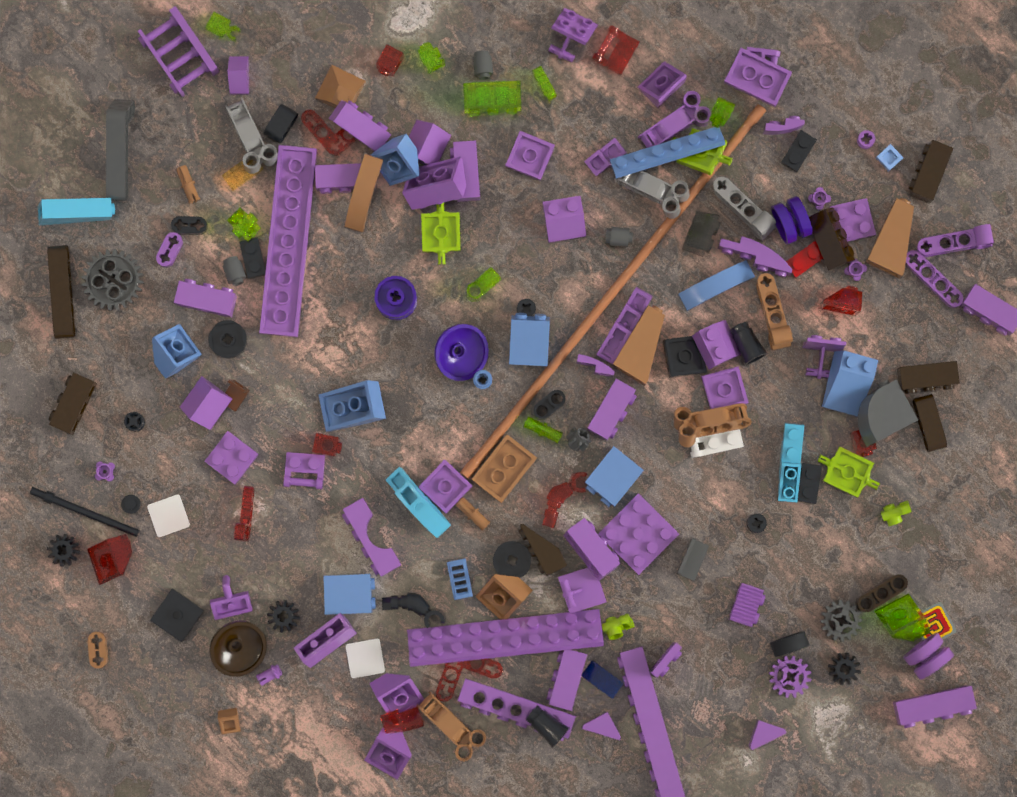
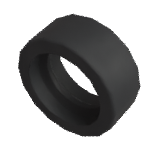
M801 631L772 641L770 645L774 656L779 657L809 646L805 631Z

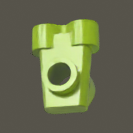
M907 500L896 506L894 503L884 506V511L881 512L883 520L887 521L888 526H893L903 521L901 515L911 513L912 511Z
M628 613L619 618L609 617L605 620L606 623L602 624L603 631L608 635L609 640L619 639L623 636L622 630L635 627Z

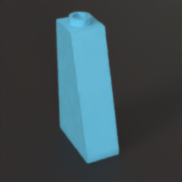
M111 198L42 199L38 205L39 225L110 220L112 215H115V204L111 203Z

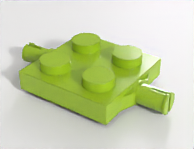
M692 128L689 135L700 132V130ZM725 140V145L678 159L676 162L711 175L719 162L730 166L732 158L723 155L727 145V140Z
M443 202L441 207L440 204H436L437 211L421 214L422 252L438 254V265H441V258L442 264L446 265L445 253L461 251L460 213L444 211Z
M839 446L835 456L831 459L820 454L817 462L827 466L823 482L858 498L866 485L875 490L878 489L880 483L870 479V472L874 463Z

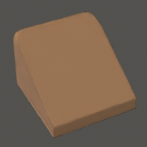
M237 708L218 711L221 735L241 731Z

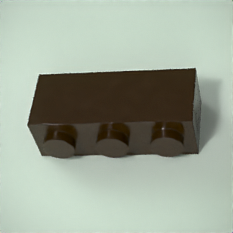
M933 139L929 144H925L922 151L924 155L922 162L919 161L915 168V172H918L916 178H912L908 189L911 190L909 196L927 203H931L934 200L954 149L953 147Z
M827 208L809 216L812 233L828 271L837 269L855 260L854 250L846 239V231L841 227L839 215L834 208Z
M957 361L897 368L898 383L902 391H905V394L917 393L916 390L924 389V392L936 391L935 388L943 387V390H951L960 384Z
M74 372L72 376L69 375L65 382L66 389L64 393L61 392L58 396V406L56 410H52L49 416V425L74 435L97 383Z

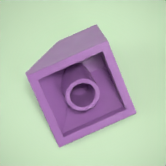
M386 673L369 683L376 698L392 721L415 708L417 704L424 700L408 675Z
M385 723L364 761L398 780L411 757V752L403 733Z

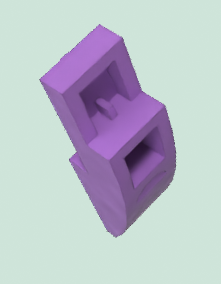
M742 236L739 243L722 238L719 242L718 249H721V252L724 254L732 255L736 253L740 255V258L746 260L754 258L753 266L757 267L756 270L767 272L770 270L780 277L790 276L793 269L783 258L757 241Z

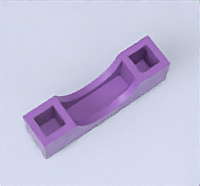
M364 498L343 509L344 514L342 517L347 525L351 523L354 528L352 534L356 541L360 540L364 547L361 550L365 557L371 558L373 564L370 566L375 575L380 574L382 577L402 566L392 548H378L369 540L367 526L373 514Z

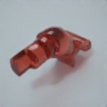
M581 471L574 472L569 478V483L564 482L551 488L546 498L548 499V509H545L542 525L555 528L559 514L557 510L560 509L561 504H564V501L573 495V491L586 492L584 487L578 488L576 486V479L580 476L586 477L587 473Z

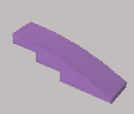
M638 287L635 288L596 354L597 356L611 364L614 363L652 299V295Z

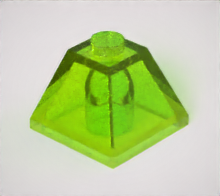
M909 593L875 610V614L892 638L915 641L931 633L926 617Z

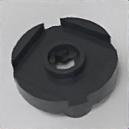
M223 320L218 322L210 331L208 336L209 346L217 356L225 359L235 358L244 352L247 345V334L240 324L232 320ZM227 334L233 337V341H230L229 345L223 342Z
M508 541L501 544L495 551L493 565L499 575L521 578L530 569L531 554L527 547L521 543ZM510 555L518 558L515 566L507 564Z

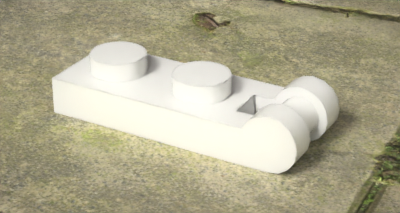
M740 429L696 438L695 444L691 446V458L744 447ZM703 442L704 450H699L698 443Z

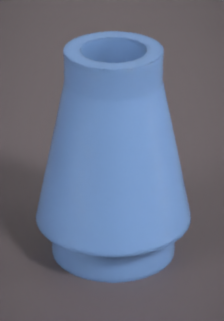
M486 370L476 372L473 377L474 385L479 389L488 388L492 383L491 374ZM485 378L487 381L485 384H482L479 380Z

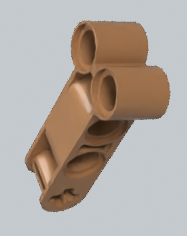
M761 274L758 278L756 289L769 332L768 339L771 350L790 347L791 342H793L792 332L785 319L775 279L771 274ZM765 281L766 284H769L768 287L762 284V282ZM771 298L775 301V304L768 305L765 300ZM776 316L780 319V322L773 323L770 318Z
M739 403L693 413L687 407L677 408L674 413V427L679 431L678 440L680 445L691 447L695 444L698 437L750 426L752 421L748 418L746 404Z
M429 691V695L416 706L457 745L455 750L457 759L468 761L473 755L472 746L481 747L486 742L485 732L481 729L470 731ZM434 699V701L426 709H424L431 702V700ZM477 732L483 736V741L478 744L472 740V735ZM461 747L469 749L470 754L468 757L463 758L459 755Z

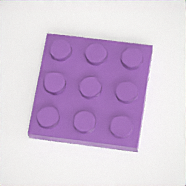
M638 493L598 535L602 536L607 544L639 575L679 533Z

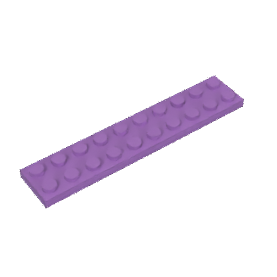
M279 145L260 334L298 337L317 158L316 148Z
M599 609L407 630L410 667L604 646Z

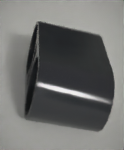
M281 104L267 124L263 134L281 144L297 120L299 113Z
M561 390L550 392L534 406L533 414L535 418L541 421L549 418L564 405L565 394ZM558 394L562 397V402L554 404L551 397ZM538 407H545L547 414L539 416L536 412Z

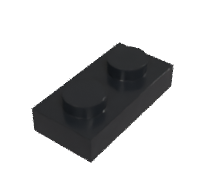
M800 130L781 164L797 173L817 139Z
M258 237L240 241L239 244L248 279L265 276L266 268Z
M802 463L798 502L817 503L822 466Z

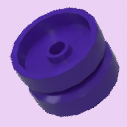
M794 196L787 199L786 206L781 202L771 206V213L776 221V228L786 245L795 242L797 234L801 238L813 234L808 214L799 197Z
M402 276L385 278L378 284L375 290L374 299L380 313L390 320L399 321L408 318L417 306L415 288L408 279ZM399 296L400 300L397 299V301L394 302L393 297Z

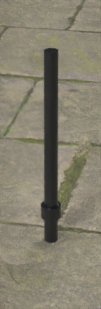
M35 487L31 488L30 494L43 499V502L56 504L137 537L140 530L59 498L50 491L44 492Z

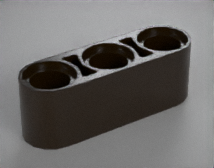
M929 394L914 398L913 406L927 452L947 448V440L933 395Z
M899 574L889 577L860 595L855 601L856 608L861 612L874 610L903 592L908 586L907 578ZM896 578L902 581V586L899 589L895 588L893 584ZM879 588H883L886 591V596L883 599L877 596ZM863 598L868 599L870 602L867 609L861 607V600Z

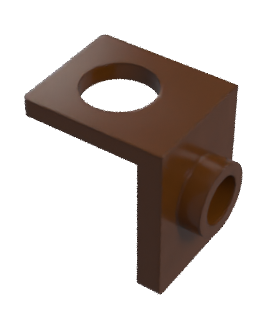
M228 380L230 386L225 393L232 398L228 407L233 411H237L250 390L236 380Z

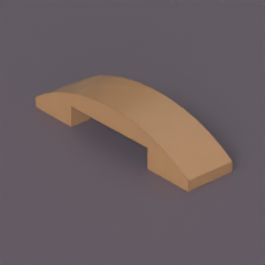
M368 154L364 155L344 227L360 232L364 231L369 206L384 159Z

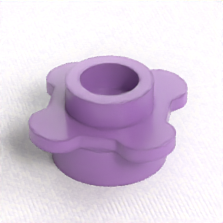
M818 187L814 194L808 196V201L812 202L817 210H822L823 206L831 201V197L827 195L823 188Z
M855 258L844 269V273L852 276L855 281H859L862 273L867 270V266Z
M98 462L96 464V480L106 479L107 481H112L114 479L113 470L115 465L113 463L105 464Z

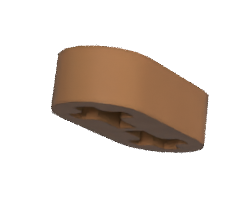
M93 632L88 637L89 662L92 667L98 669L105 667L108 663L107 639L103 633ZM96 635H98V638H102V642H99V649H97L96 643L92 642ZM97 651H99V656L104 659V661L100 662V665L94 662V658H97Z

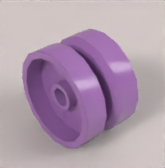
M934 633L920 641L903 657L909 666L918 664L914 669V673L919 680L937 671L954 656L949 647L938 649L944 641L938 633Z

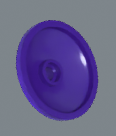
M456 324L446 329L437 340L434 351L435 362L444 376L455 381L469 380L474 377L476 372L484 368L488 359L489 347L486 337L478 328L469 324ZM456 347H458L457 353L454 352Z

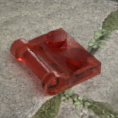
M610 25L606 38L598 52L594 53L592 59L615 73L622 75L640 41ZM614 37H617L619 41L607 60L603 56Z

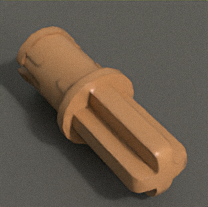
M187 166L178 167L176 171L182 184L181 188L184 189L189 204L199 201L200 197L194 186L195 181H192Z
M462 497L456 503V506L468 517V520L471 519L482 531L491 523L478 511V508H474L465 498Z

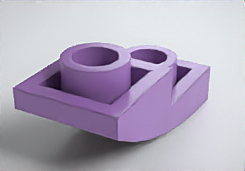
M789 116V118L784 120L783 125H780L781 123L778 121H769L764 126L763 134L778 135L790 133L801 129L805 120H800L798 116Z

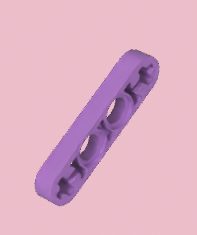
M911 250L907 253L905 265L948 307L957 308L962 304L964 299L962 293L920 252ZM909 255H915L917 257L916 262L918 264H920L921 262L924 263L922 266L919 267L918 271L915 269L918 265L915 262H909ZM925 267L929 268L932 272L929 278L924 277L921 273ZM937 281L945 283L943 291L936 289L935 283ZM950 288L952 291L949 294L952 296L957 295L958 303H951L950 300L952 298L948 294L944 297L943 294Z

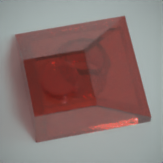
M854 286L842 288L824 299L819 304L818 309L856 316L861 312L862 291H858V288Z
M127 534L109 538L87 549L99 585L124 575L132 555L131 544Z

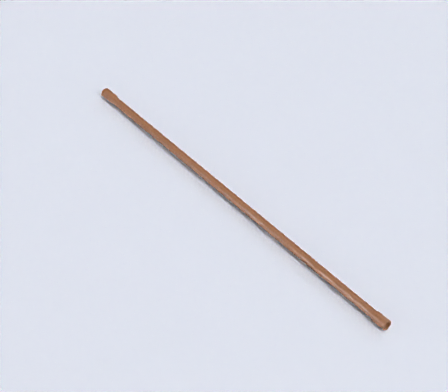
M759 104L755 106L745 122L728 141L723 151L724 156L728 157L749 130L760 120L766 112L764 107ZM719 162L711 175L703 173L689 190L690 196L687 201L679 202L681 208L680 215L674 219L667 217L479 451L460 471L463 476L469 479L492 448L723 163Z

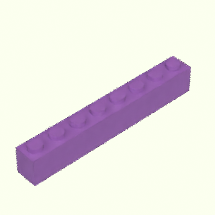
M643 647L620 652V657H617L619 668H624L625 676H622L625 688L629 687L631 693L627 695L630 706L635 707L636 713L633 714L635 724L640 725L641 732L638 735L641 744L645 743L647 751H644L646 762L651 763L650 777L652 782L656 781L658 788L654 789L656 797H685Z

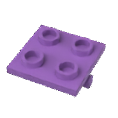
M564 8L551 29L567 36L562 49L551 44L548 51L557 55V58H563L572 63L575 55L566 52L570 39L586 45L598 24L576 14L572 10Z
M817 335L807 338L802 348L820 350L818 369L806 368V376H817L818 379H821V377L828 378L830 370H822L825 351H842L846 346V342L834 337L826 340L822 339V336Z
M589 568L558 577L563 592L562 596L565 598L569 613L578 612L606 602L601 583Z

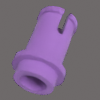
M271 665V668L257 674L256 677L258 681H261L259 682L260 685L263 686L275 678L279 679L282 671L278 665Z

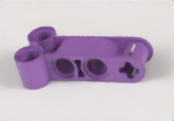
M689 91L684 95L683 106L638 136V139H641L647 148L665 143L694 123L699 127L706 126L710 121L711 111L705 106L699 107V94L695 91ZM693 97L696 100V104L689 105L686 99ZM705 113L707 119L701 121L698 119L697 114Z
M985 224L969 230L923 238L918 243L917 251L924 257H930L973 248L984 249L992 247L994 240L991 225ZM966 236L969 239V243L967 245L960 244L959 237ZM943 239L948 240L950 247L947 249L942 248L940 241ZM924 243L927 246H931L928 252H925V249H921Z

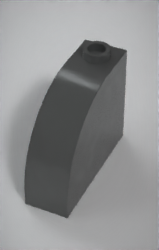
M897 379L890 383L886 380L878 384L879 389L867 395L859 407L858 428L866 447L918 421Z

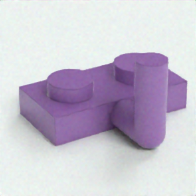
M224 575L222 578V588L225 596L210 600L214 619L217 620L253 611L248 591L232 595L230 577Z

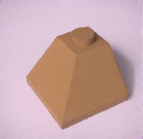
M331 65L315 99L333 108H336L341 100L345 102L350 100L355 103L366 81Z
M495 574L475 597L500 620H507L533 590L519 577Z

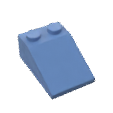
M844 350L834 351L822 407L858 416L859 407L873 383L878 360Z
M366 380L319 394L326 432L386 419L378 381Z

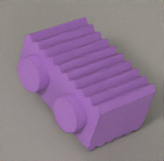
M740 583L728 620L748 627H752L753 624L756 625L760 615L757 613L758 607L763 605L766 595H763L764 590Z

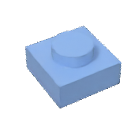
M890 144L876 159L889 172L903 157Z

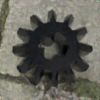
M64 534L63 538L60 535H56L57 542L50 540V543L54 546L47 547L48 551L53 552L48 555V558L55 557L52 563L57 564L59 562L60 567H64L65 562L68 566H71V559L74 561L78 560L74 554L81 553L80 550H75L80 544H72L75 541V537H70L68 540V534ZM66 547L67 554L61 555L62 550L60 548Z
M287 600L283 601V606H281L279 601H276L278 608L270 606L274 613H267V616L273 617V619L268 621V624L276 623L272 628L273 630H276L280 625V633L284 632L285 626L287 631L290 632L291 627L289 624L297 627V623L293 619H300V616H294V613L299 612V609L291 610L295 604L292 602L287 607ZM283 611H286L285 614H288V619H285L284 622H282V618H279V614H282Z
M847 652L844 654V659L841 653H837L838 660L834 657L831 658L835 664H828L829 668H833V671L828 672V675L835 674L832 679L833 682L838 681L840 678V685H843L845 680L848 685H851L850 678L855 681L858 680L854 673H861L860 670H855V667L860 666V662L853 663L856 657L852 656L849 659V653ZM842 664H844V666H848L849 670H846V674L844 672H840V668H843L841 666Z

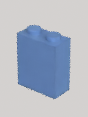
M516 313L511 316L509 364L548 366L550 317H546L545 314L527 316L526 313Z
M613 446L584 482L587 485L585 489L593 495L595 493L602 497L600 501L606 506L610 507L612 505L615 507L644 470Z
M371 574L324 576L325 615L372 613V609H376V598L372 597V590L375 589V578H371Z

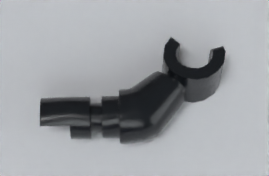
M407 593V595H402L400 598L398 595L382 598V610H398L399 607L408 609V611H413L420 617L423 615L424 624L427 628L431 625L429 620L431 615L439 616L440 623L445 624L446 622L445 613L437 608L430 609V605L420 594Z

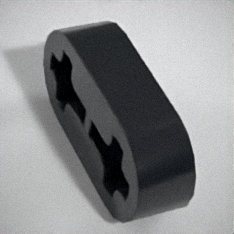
M177 216L171 221V228L180 235H203L208 229V223L202 217ZM182 221L183 224H188V227H181V230H178L175 224ZM198 221L204 225L199 231L196 227H191V225L198 224Z

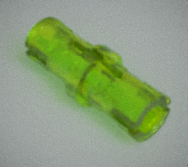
M530 416L527 417L523 426L538 433L539 437L544 436L557 444L563 432L549 427L548 423L544 422L543 424Z

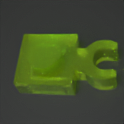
M213 12L205 26L206 30L223 38L224 34H227L231 41H236V38L231 35L233 31L241 32L238 26H229L231 20L216 12Z

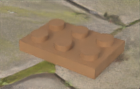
M506 435L471 480L502 504L537 457L509 435Z

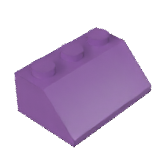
M461 156L420 166V175L407 180L402 192L412 210L463 198L466 189V179Z

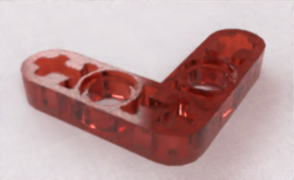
M305 110L301 115L303 125L332 156L340 155L357 140L355 137L349 140L344 138V129H340L335 134L314 110ZM307 115H314L313 120L316 124H318L315 126L314 130L311 129L314 127V125L310 121L305 122L307 120ZM318 129H327L326 137L321 138L317 136ZM341 136V139H342L343 142H345L346 144L343 145L342 142H341V143L338 145V148H339V149H338L337 151H336L335 149H333V150L331 151L330 149H331L332 147H331L330 144H331V143L337 144V143L340 141V140L338 139V137Z
M244 486L240 523L235 524L234 540L249 542L255 491L253 486Z
M489 658L480 659L482 665L478 669L472 668L471 660L459 661L457 665H461L460 670L455 666H448L449 663H446L436 689V697L442 702L449 701L452 698L463 668L495 679L501 676L503 672L502 665ZM485 660L489 661L488 666L498 665L497 669L500 672L495 673V675H491V671L488 669L485 670V673L481 672L485 665ZM454 669L457 673L456 679L448 680L446 678L447 670ZM443 680L454 684L453 688L449 686L448 692L450 696L441 698L442 694L439 693V690H443L446 685L442 684Z

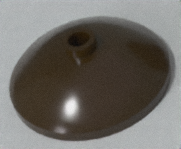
M241 620L230 622L222 626L211 640L209 647L211 662L224 675L231 677L247 675L262 663L267 650L266 638L260 628L251 622Z

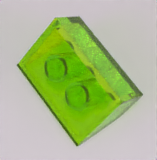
M521 80L463 83L465 114L468 113L469 116H479L480 113L498 115L499 112L513 115L521 111Z

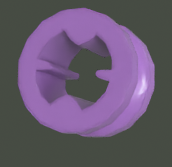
M869 130L862 131L857 138L858 146L863 149L871 148L875 142V135ZM864 135H867V138H871L868 144H865V141L862 142Z

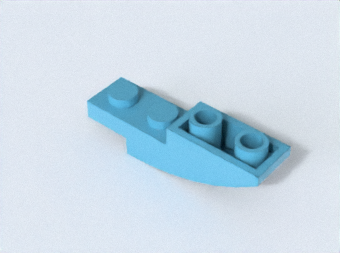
M784 424L780 455L778 501H798L804 424Z
M398 467L386 479L400 501L436 538L451 526L428 496L422 493L402 467Z

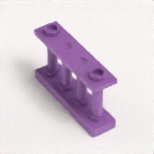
M174 6L169 10L172 16L169 17L168 21L147 35H144L141 29L138 30L140 34L138 40L144 48L148 46L172 81L169 85L174 93L179 92L183 97L185 95L181 89L183 86L204 72L208 73L210 71L214 76L220 71L177 7ZM174 25L175 27L179 25L182 29L180 35L155 51L150 41ZM184 41L191 42L193 46L190 48V51L165 66L160 58ZM196 56L197 58L200 56L204 61L201 63V66L176 82L171 72Z

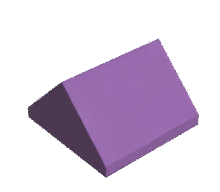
M664 61L638 86V89L659 108L685 83L687 76Z
M416 120L409 138L417 148L418 162L424 165L439 162L451 135L433 123Z
M201 376L180 408L190 420L211 430L232 401V398Z

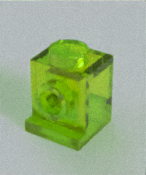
M430 42L422 44L419 47L420 49L417 50L428 74L445 66L444 58L439 59L442 56L438 48H433Z

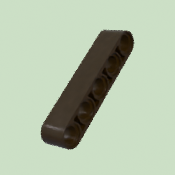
M68 245L50 246L47 248L54 338L75 337V319Z

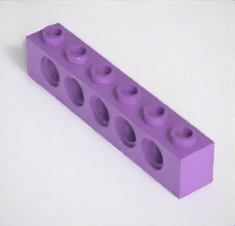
M466 678L458 698L462 707L471 709L472 706L480 708V713L489 716L490 713L497 714L498 719L506 722L509 719L515 720V725L527 728V725L531 726L525 719L538 705L560 722L570 727L561 739L562 741L564 738H569L576 717L575 715ZM475 693H483L485 700L482 703L475 702ZM499 698L503 701L501 709L493 708L492 701ZM513 705H519L522 708L520 715L514 716L511 714L510 709Z

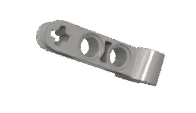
M241 98V101L230 106L225 105V108L246 151L242 160L244 169L249 174H255L260 170L262 163L266 166L275 165L278 154L275 146L264 144L243 98ZM268 152H272L274 154V156L271 158L264 157V155ZM250 160L257 162L254 166L247 165V162Z
M644 171L614 178V181L619 185L662 205L665 216L670 219L680 215L681 208L679 202L687 201L690 196L686 182L679 180L671 185ZM679 188L685 189L683 194H676ZM669 205H675L676 209L673 211H668L667 207Z
M718 177L714 181V194L751 228V232L759 240L763 241L776 228L774 225L776 223L775 219L768 212L762 211L729 179ZM719 185L721 187L725 185V190L723 188L719 190ZM733 197L741 199L737 204L732 203L730 200ZM746 210H752L755 214L753 216L748 217L744 214V212Z

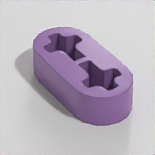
M169 233L157 253L156 260L162 267H170L174 263L183 245V239L178 233ZM175 237H177L176 240H177L179 243H178V244H174V245L172 246V248L170 249V246H171V242L169 241L170 238H171V239H174ZM170 251L168 254V257L170 258L169 262L165 261L164 263H162L163 260L161 259V256H165L167 252Z

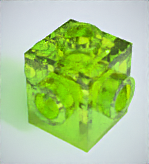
M240 207L226 220L234 228L232 232L239 239L243 237L246 241L253 238L261 229L256 223L258 219L251 212L247 214Z

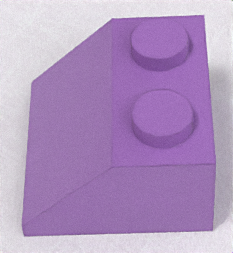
M581 196L543 202L542 207L549 243L586 237Z
M726 320L714 323L692 335L709 370L741 355Z

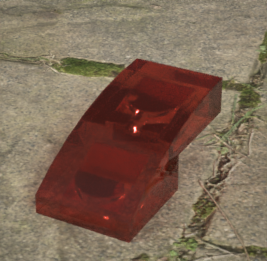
M418 707L400 713L397 709L380 715L385 733L405 732L424 726Z

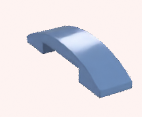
M747 260L693 285L678 295L688 311L755 276Z

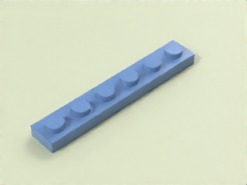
M719 126L610 159V164L615 177L619 178L725 145V140Z

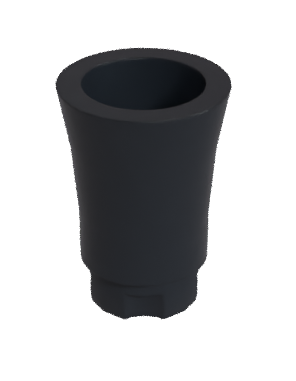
M747 321L730 329L744 366L752 364L768 354L755 336L752 328H749Z
M538 705L525 719L547 741L552 749L570 729V727L557 720Z

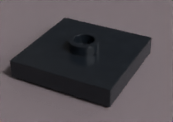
M692 336L663 340L669 378L707 373L706 363Z
M172 588L150 621L180 642H183L204 610Z

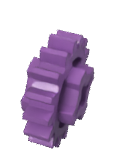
M784 656V661L777 659V666L771 665L774 672H769L773 676L769 682L775 684L772 687L773 690L779 689V695L785 692V697L788 698L791 693L795 698L796 692L802 695V688H809L806 682H811V679L807 678L811 671L805 670L808 666L807 664L801 665V658L795 661V656H791L790 660H788L787 656ZM786 664H795L798 667L789 669ZM780 669L782 673L781 678L778 680L777 674ZM787 672L795 673L792 677L793 681L785 679L788 677ZM800 674L803 676L801 684L798 682ZM786 684H789V685H791L794 689H792V690H787V689H784L783 686H785Z

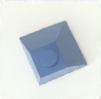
M407 134L392 138L371 154V156L384 159L380 172L390 186L420 175L417 148Z
M180 324L152 338L154 364L165 379L178 373L202 355Z

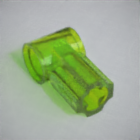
M718 97L709 119L712 126L716 128L724 126L727 120H729L736 104Z
M490 267L467 286L466 297L472 302L479 301L482 296L502 280L501 277ZM472 288H477L480 294L472 296L469 291Z

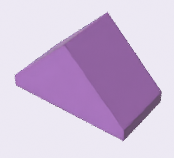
M229 57L227 72L230 95L249 94V57Z
M607 711L582 725L584 730L620 740L621 736Z
M757 720L748 746L753 750L787 732L783 728Z

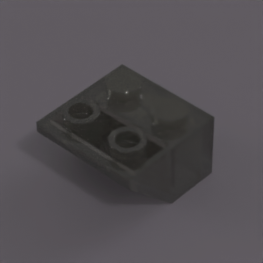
M696 211L682 249L701 257L705 253L709 254L714 243L711 237L712 235L716 236L721 224L718 221L719 215Z

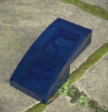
M593 660L581 675L612 699L624 684Z

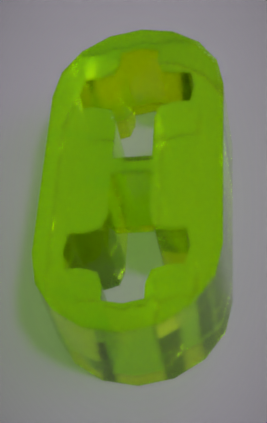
M539 66L533 69L532 73L548 102L556 98V92L543 68Z

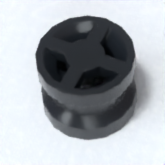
M522 299L517 305V313H526L527 316H534L536 313L535 303L530 299Z
M130 412L124 418V425L127 429L138 432L144 428L145 419L138 412Z
M753 514L747 519L746 526L750 532L760 533L765 530L767 520L761 514Z

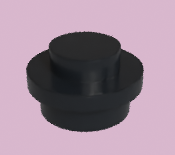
M127 495L123 498L121 507L124 512L134 514L139 511L141 502L137 496Z

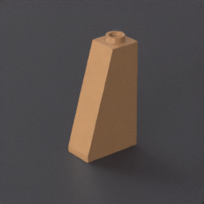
M897 198L893 202L865 263L899 279L903 276L914 211V206L910 205L911 202L904 198Z
M648 305L612 365L644 386L649 378L665 317L662 314L663 311L654 305L652 307Z

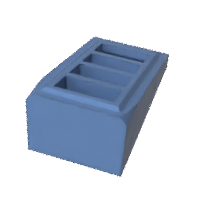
M466 558L447 562L454 600L472 597L473 593ZM463 565V569L452 571V567ZM465 573L463 577L454 578L453 574ZM466 580L467 584L455 586V582ZM468 588L466 592L457 593L456 591L457 589Z

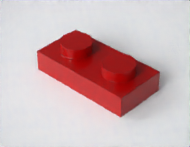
M814 241L786 262L793 269L791 274L796 279L821 261L823 257L817 242Z

